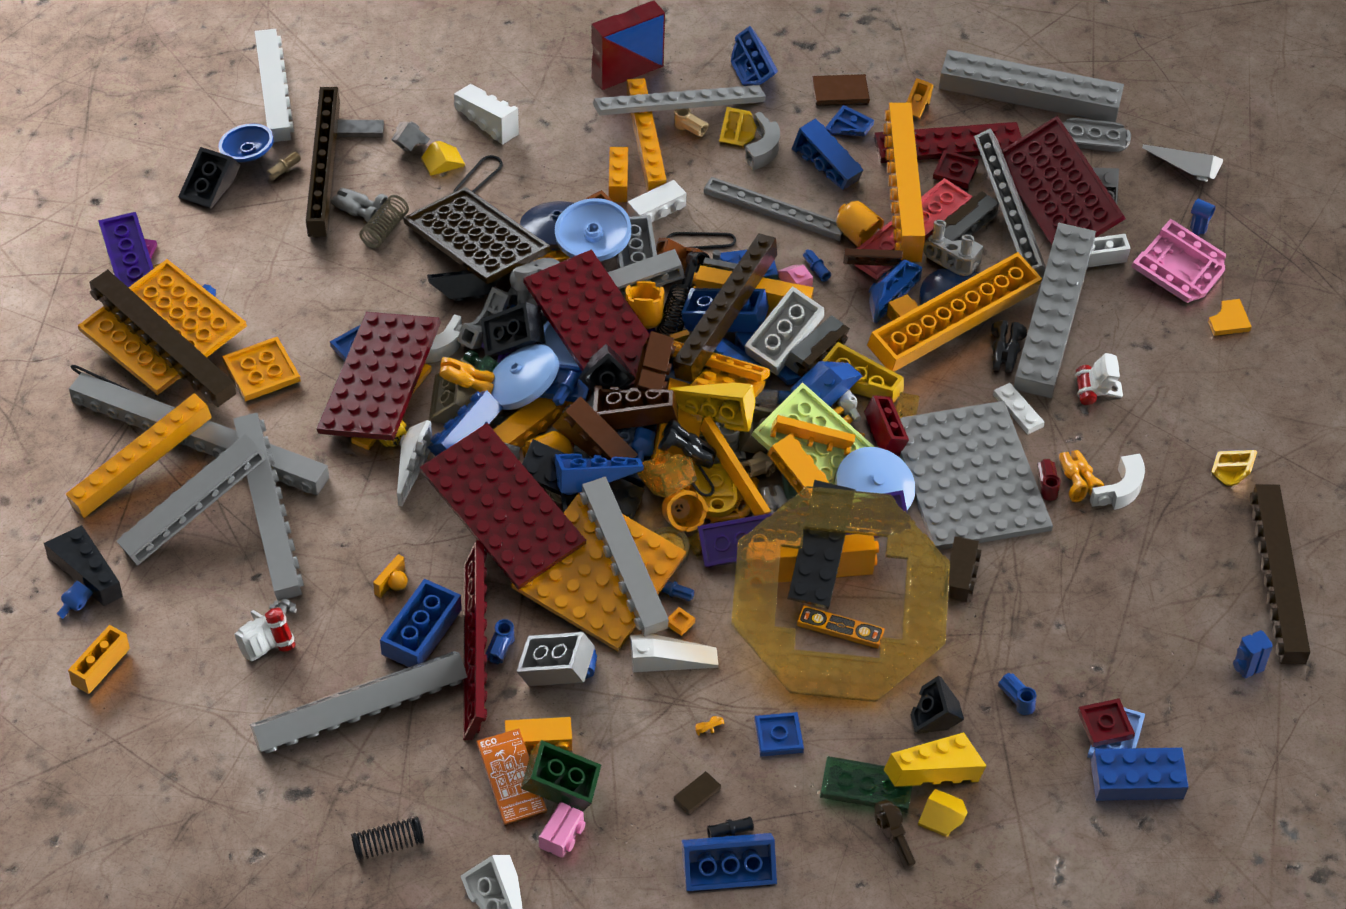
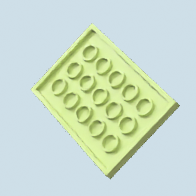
M803 382L751 434L769 451L772 445L788 436L778 432L775 437L770 436L772 423L777 415L854 434L855 442L851 446L850 453L859 448L874 447ZM794 437L800 442L806 454L812 457L817 468L825 474L828 482L834 484L836 471L842 460L846 457L844 449L833 447L832 451L829 452L825 444L813 442L812 447L807 446L808 440Z

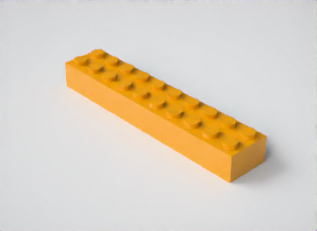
M889 102V109L885 110V121L887 123L883 125V134H887L884 144L885 147H888L886 149V160H889L887 162V173H890L888 176V186L892 187L889 197L890 200H893L891 202V213H894V216H892V227H896L893 231V239L897 241L895 243V250L903 251L902 260L922 262L925 229L911 103Z
M1017 252L876 329L871 333L867 346L887 369L895 372L1037 292L1042 277Z

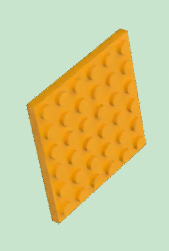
M168 259L128 287L206 357L247 327L245 320ZM104 307L78 325L80 332L155 394L159 395L181 378L177 370L170 368L161 356L158 357L149 345H144L136 333L132 334L126 324L120 323L111 311L108 312Z
M579 492L564 514L586 539V544L519 590L513 583L511 588L618 652L636 627L634 622L636 617L634 612H630L626 603L628 598L626 594H622L620 591L618 575L614 576L612 572V561L610 557L606 558L603 546L605 545L602 540L597 538L595 532L597 527L595 522L591 523L587 513L589 510L587 504L583 505L580 498V493L582 492ZM622 514L656 592L659 594L686 556V551Z

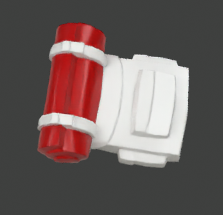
M1105 353L1094 363L1093 367L1082 365L1076 369L1077 395L1080 398L1081 404L1092 405L1096 402L1097 396L1101 395L1122 398L1121 382L1117 381L1120 375L1116 355ZM1113 385L1117 389L1116 392L1110 390L1113 387Z
M273 608L266 612L265 616L252 610L251 615L254 621L247 622L234 634L243 656L250 661L260 658L276 646L280 651L285 652L293 649L296 645L294 636L286 621L287 618L281 608Z

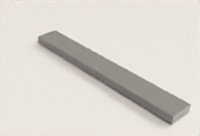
M711 177L704 187L703 193L832 239L840 241L844 235L838 229L834 219Z

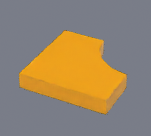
M1240 299L1221 301V311L1208 319L1213 336L1250 332L1252 328Z

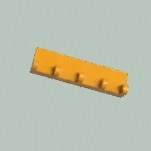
M777 415L773 421L770 434L771 437H775L777 432L786 435L791 434L793 437L808 440L807 446L812 447L813 442L825 444L829 452L832 451L833 447L844 449L845 456L850 453L851 446L855 442L854 434Z

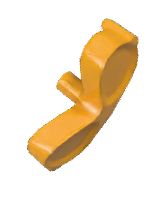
M713 716L709 722L696 724L697 735L699 736L700 733L710 730V733H714L713 727L724 724L723 718Z

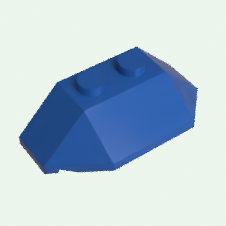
M751 26L735 36L731 63L743 86L761 85L778 72L766 47Z
M903 259L888 272H885L877 283L871 285L869 289V304L873 322L877 324L887 314L888 302L906 295L921 280L922 266Z
M819 361L791 387V393L803 382L831 407L863 376L849 363Z

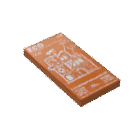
M520 729L478 740L477 746L504 826L547 813L543 797L521 789L529 755Z

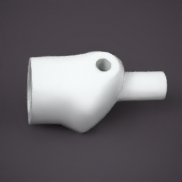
M849 389L836 402L838 406L845 410L843 415H849L855 422H859L861 416L856 409L857 398Z

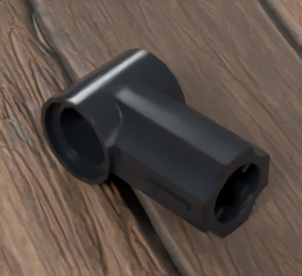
M690 252L687 255V268L682 284L689 288L695 286L693 284L694 273H698L700 265L703 266L705 257L710 258L707 253Z

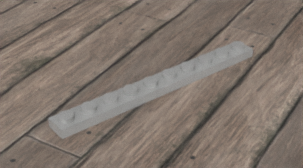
M759 85L594 98L593 105L599 116L758 103L765 102L766 95Z

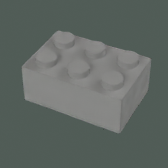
M584 632L528 636L517 673L528 686L584 683L595 646Z

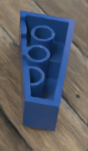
M815 118L799 128L792 146L794 152L799 151L803 154V159L806 161L811 160L818 171L826 172L827 178L842 190L859 181L863 172L861 165L850 156L849 152L838 143L837 139L826 130L823 124Z

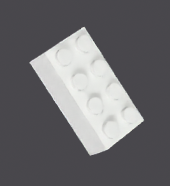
M792 286L745 344V353L765 368L770 369L775 375H778L785 366L784 364L790 351L811 334L823 319L824 307Z

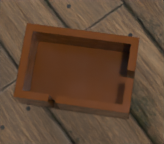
M653 331L650 332L642 346L633 388H638L639 391H647L648 389L666 390L667 382L665 378L666 375H669L671 369L669 361L673 357L676 348L673 345V337Z

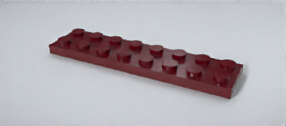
M1007 122L914 129L917 160L940 159L944 150L965 156H981L974 136L990 128L996 136L1001 150L1022 138L1018 123ZM875 132L874 140L880 163L889 162V160H886V149L888 147H885L884 144L887 134Z

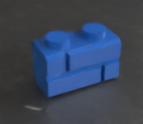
M1260 630L1252 635L1242 637L1239 648H1237L1233 666L1244 678L1265 670L1273 644L1264 631Z

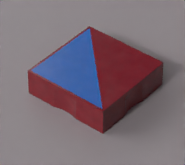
M655 0L634 7L622 14L613 15L591 24V43L593 46L591 78L601 90L664 67L665 12Z

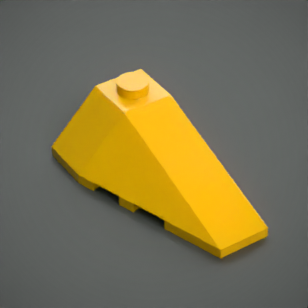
M722 383L671 387L669 389L674 391L680 410L692 415L710 416L713 421L724 424V428L729 430L750 431L755 407L752 384Z

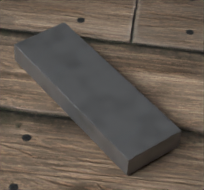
M338 120L337 137H383L384 120Z

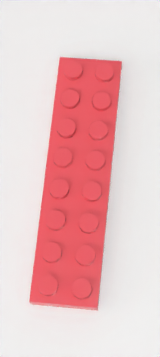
M945 178L921 196L925 240L933 234L934 221H945L949 215H953L960 206L968 203L973 197ZM892 221L857 249L895 250V243L897 241L893 239V231L896 227H892ZM855 265L876 280L893 267Z

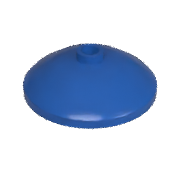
M255 123L244 124L226 132L220 139L218 148L220 153L233 157L238 163L250 162L262 157L269 151L273 145L274 137L272 131L264 125Z

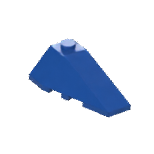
M555 454L558 487L560 492L566 495L582 492V484L605 476L609 483L644 470L640 458L612 457L611 460L602 458L601 455H594V458L591 459L582 458V454Z

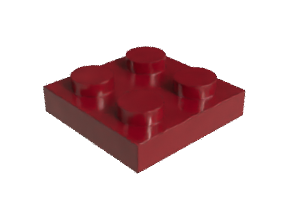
M944 150L933 173V179L941 181L945 178L956 186L968 189L979 165V159Z
M1120 698L1078 707L1077 712L1092 747L1134 739V730Z

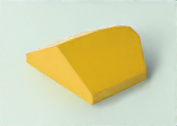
M727 107L719 142L744 147L753 140L757 127L751 111Z
M442 141L431 143L421 157L430 176L465 166L457 148Z
M1256 450L1220 451L1217 453L1211 472L1223 484L1235 486L1251 473L1257 452Z
M934 789L926 802L918 825L945 837L948 836L951 831L963 824L968 812L964 801Z

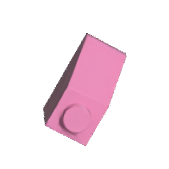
M804 264L792 265L777 271L781 281L810 287L813 285V276Z

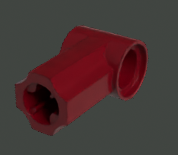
M1043 459L1037 463L1041 485L1040 494L1044 500L1054 501L1058 498L1061 480L1057 475L1055 462H1052L1050 459Z

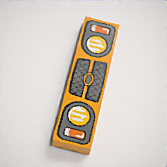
M804 605L797 621V626L877 649H879L885 628Z

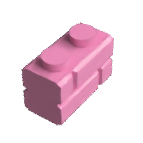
M559 803L539 836L540 849L552 852V854L560 858L565 855L566 851L570 852L575 844V836L581 834L585 828L584 813L574 807L571 808L567 804Z

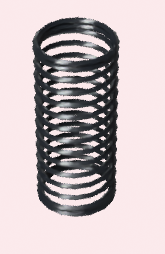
M674 284L670 287L663 309V318L656 329L657 333L662 334L661 330L664 334L670 335L665 333L661 327L670 333H677L683 330L684 322L683 318H680L682 317L683 307L673 303L684 306L685 304L679 302L685 303L687 299L682 296H674L673 294L688 296L683 293L672 292L683 291L687 294L689 293L681 289H672L679 287L690 292L691 288L684 284ZM663 326L671 330H677V332L668 331Z
M418 816L412 817V822L408 818L407 823L403 819L402 824L400 821H397V825L393 822L392 827L388 823L387 828L383 824L382 829L380 826L377 827V830L373 827L372 832L368 828L367 833L365 830L362 831V834L359 831L357 834L355 832L352 833L351 837L357 860H364L360 838L366 858H369L365 836L371 857H374L370 835L377 856L379 854L375 834L381 854L383 855L384 852L380 833L384 841L386 853H389L384 829L389 840L391 852L394 850L389 828L398 851L394 826L402 850L404 847L399 825L404 836L406 848L409 846L404 824L411 846L413 847L409 823L416 845L418 846V842L420 845L424 844L423 831Z

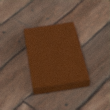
M866 74L812 76L816 105L867 104L870 101Z
M845 248L843 264L895 266L902 261L903 251Z

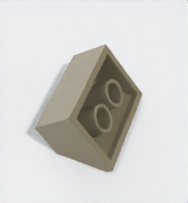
M462 358L458 360V361H461V362L470 364V363H468L467 361H465V360L462 359ZM437 373L434 378L429 421L446 423L450 419L454 420L458 416L457 411L463 405L467 406L471 402L470 398L476 393V390L472 387L464 388L440 377L439 373Z

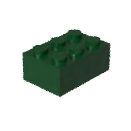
M541 740L531 750L521 789L557 804L562 802L571 808L574 807L583 812L592 804L602 765Z

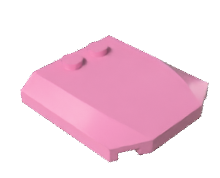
M1170 219L1144 252L1142 251L1134 260L1131 267L1188 303L1205 297L1223 275L1226 254Z

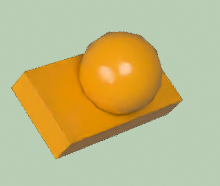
M398 554L373 581L374 594L379 598L389 588L400 591L407 586L408 578L404 573L405 559L403 556Z

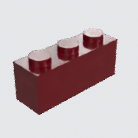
M873 395L864 410L865 417L878 448L888 450L899 457L909 441L891 397Z

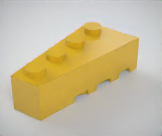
M839 342L835 344L822 360L849 363L863 376L850 388L852 393L872 398L873 395L891 397L894 404L904 391V377Z
M963 732L891 753L884 771L895 787L922 785L923 782H930L933 785L941 784L942 781L961 783L962 780H970L971 782H979L986 764Z

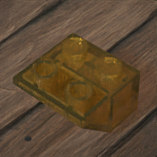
M668 451L660 452L654 459L644 461L642 463L644 470L637 472V475L654 495L666 498L697 481L692 458L682 456L681 454H672Z

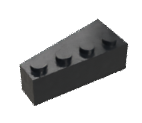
M82 525L44 543L47 558L51 562H55L64 573L67 572L75 582L79 581L93 592L92 597L103 606L123 597L119 580Z

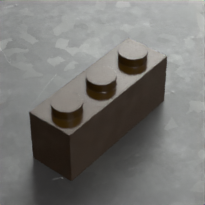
M954 537L942 597L967 602L968 594L973 595L975 582H971V580L977 576L978 566H975V561H980L982 551L978 549L979 541Z

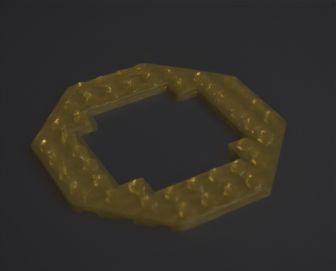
M806 486L795 497L788 500L776 512L738 540L731 625L789 693L877 702L945 645L950 561L939 552L931 539L915 525V521L906 511L900 508L890 494ZM803 529L887 537L886 558L907 560L902 639L881 637L879 658L795 650L796 629L774 626L781 547L801 549Z

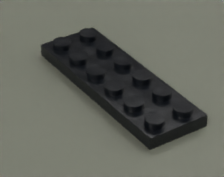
M533 439L522 465L542 488L561 496L557 483L555 454L565 453ZM621 478L609 482L622 514L633 520L645 489Z
M814 480L787 597L788 600L829 609L856 489Z

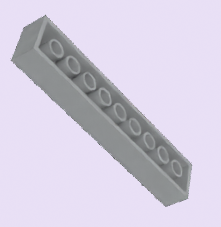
M954 50L947 51L939 83V89L1109 122H1116L1124 84Z
M1058 223L1015 376L1014 388L1016 390L1048 398L1053 396L1096 234L1094 230Z

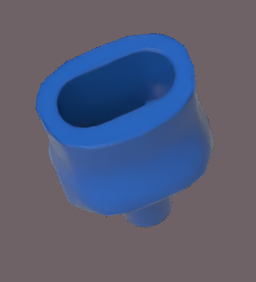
M637 428L630 447L638 454L636 458H640L643 464L644 457H650L653 454L656 433L646 428Z
M76 581L62 594L61 601L64 605L56 614L63 619L71 609L75 611L81 610L93 592L79 581Z

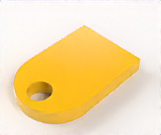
M713 464L712 468L709 469L701 466L715 489L713 495L709 497L702 496L708 508L706 515L710 517L729 515L737 506V487L722 464ZM694 465L695 485L702 493L709 494L711 486L698 466ZM718 504L721 505L722 508L715 509L712 506Z

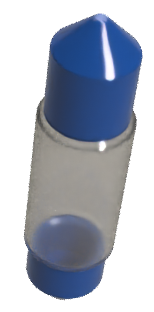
M763 389L755 398V404H781L791 394V391Z

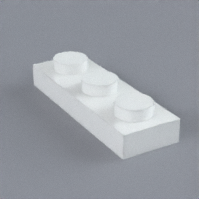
M1011 383L994 390L993 396L998 402L1005 401L1009 414L1027 435L1044 427L1045 422Z

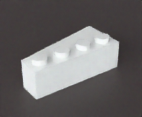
M472 84L454 94L456 110L462 112L470 121L476 123L481 130L486 131L494 140L503 145L519 135L518 107H509L508 102L504 100L500 102L496 96H488L484 90Z

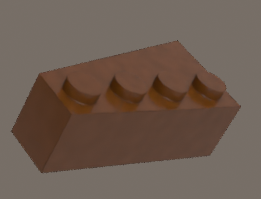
M595 386L593 409L613 430L668 423L671 419L678 422L679 406L673 390L648 389L647 391H639L638 388L620 390L619 387L603 389L602 386Z
M581 396L552 425V427L562 433L591 458H594V455H601L602 458L611 460L612 457L636 458L638 455Z

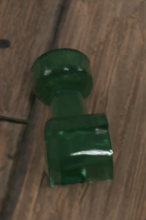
M472 350L467 351L463 357L471 365L477 366L476 368L480 371L488 370L492 372L499 364L488 355L484 356L483 359L479 358L478 353Z

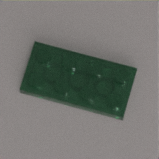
M827 756L820 798L875 807V803L887 799L893 802L901 812L908 813L912 786L895 787L884 771L885 766Z

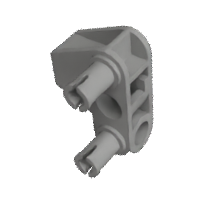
M943 220L934 221L933 235L924 243L923 251L926 257L958 275H971L981 263L983 245L975 242L974 237L971 235L962 236V240L951 241L944 237L946 222Z
M541 258L519 266L512 271L510 283L518 292L517 305L525 302L529 303V291L524 285L523 279L560 263L553 258Z

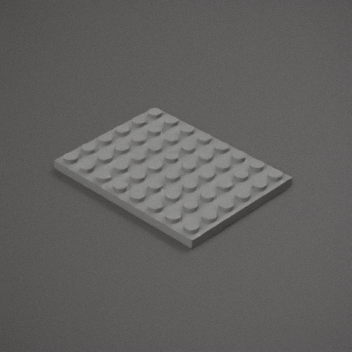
M1005 401L900 418L909 439L905 448L901 451L900 457L913 475L915 499L934 551L952 548L955 536L983 543L1052 531L1051 519Z

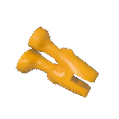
M441 358L440 377L461 387H472L479 392L488 390L491 394L494 385L492 384L494 380L493 372L477 370L472 365L456 359Z
M1072 451L1071 456L1069 452L1059 454L1064 474L1073 482L1069 490V498L1072 502L1082 501L1086 497L1087 492L1091 497L1092 488L1105 486L1100 479L1092 474L1093 468L1088 464L1080 451Z

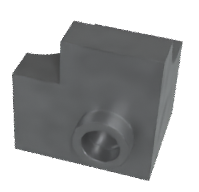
M411 121L400 122L391 141L404 151H411L416 144L426 145L430 138L419 130L420 127L416 123Z

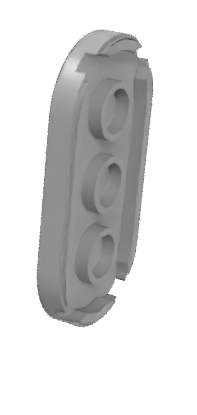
M1070 118L1063 123L1078 147L1082 149L1119 152L1126 149L1130 144L1131 133L1120 123L1082 118Z

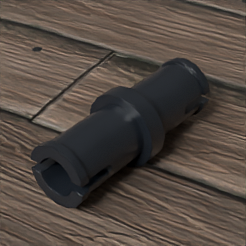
M750 816L734 821L728 819L725 823L707 826L709 838L735 836L737 833L754 830L753 820Z

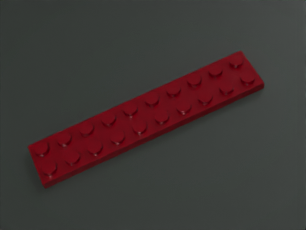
M478 540L475 541L464 563V668L467 678L463 679V740H473L475 734H478L480 731L481 723L485 722L487 718V709H484L487 699V691L484 690V685L487 681V672H484V667L487 663V655L484 654V649L487 645V637L484 636L487 627V619H484L487 609V602L484 601L487 592V585L484 584L487 575V568L484 567L487 551L484 550V546Z

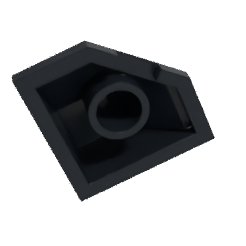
M607 343L590 358L579 376V379L592 392H595V386H602L603 389L619 387L620 390H624L636 379L621 357Z
M940 676L935 677L921 687L919 692L921 698L917 707H913L910 714L914 731L917 734L949 730L964 720L959 700Z

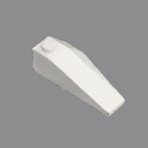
M1144 144L1142 147L1191 175L1197 176V180L1208 182V178L1214 179L1223 163V159L1214 155Z
M429 420L410 427L406 435L401 437L397 488L398 506H403L420 473V466L425 463L430 453V450L427 448L432 443L430 441L432 438L431 421Z
M643 634L630 635L633 672L718 668L716 647L655 634L647 636Z
M492 855L461 875L468 897L472 902H476L480 909H523L518 876L510 855Z

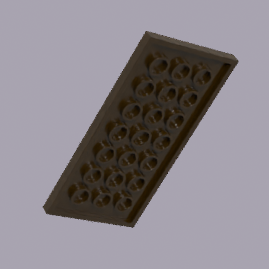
M466 187L403 217L404 224L486 284L492 283L510 274L515 268L530 263L551 252L550 245Z

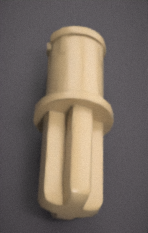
M293 152L283 160H278L275 166L266 171L267 174H270L269 178L275 180L284 172H289L291 167L300 162V155L297 152Z

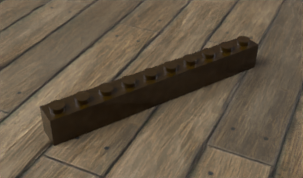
M320 87L306 212L308 237H327L340 109L338 87Z
M758 233L674 358L675 378L692 383L695 381L777 257L775 237Z
M107 269L89 282L90 294L93 299L99 300L108 312L111 311L120 323L126 324L132 334L136 333L144 345H149L158 357L161 356L170 368L177 370L183 380L187 379L193 389L200 391L209 403L212 402L216 407H219L236 395L233 380Z
M1255 484L1254 491L1250 493L1249 500L1254 508L1252 518L1253 521H1256L1255 535L1259 537L1258 552L1262 554L1261 569L1265 571L1264 586L1268 588L1267 603L1271 605L1270 620L1274 623L1273 638L1277 640L1276 655L1280 657L1281 664H1306L1310 655V646L1280 485Z

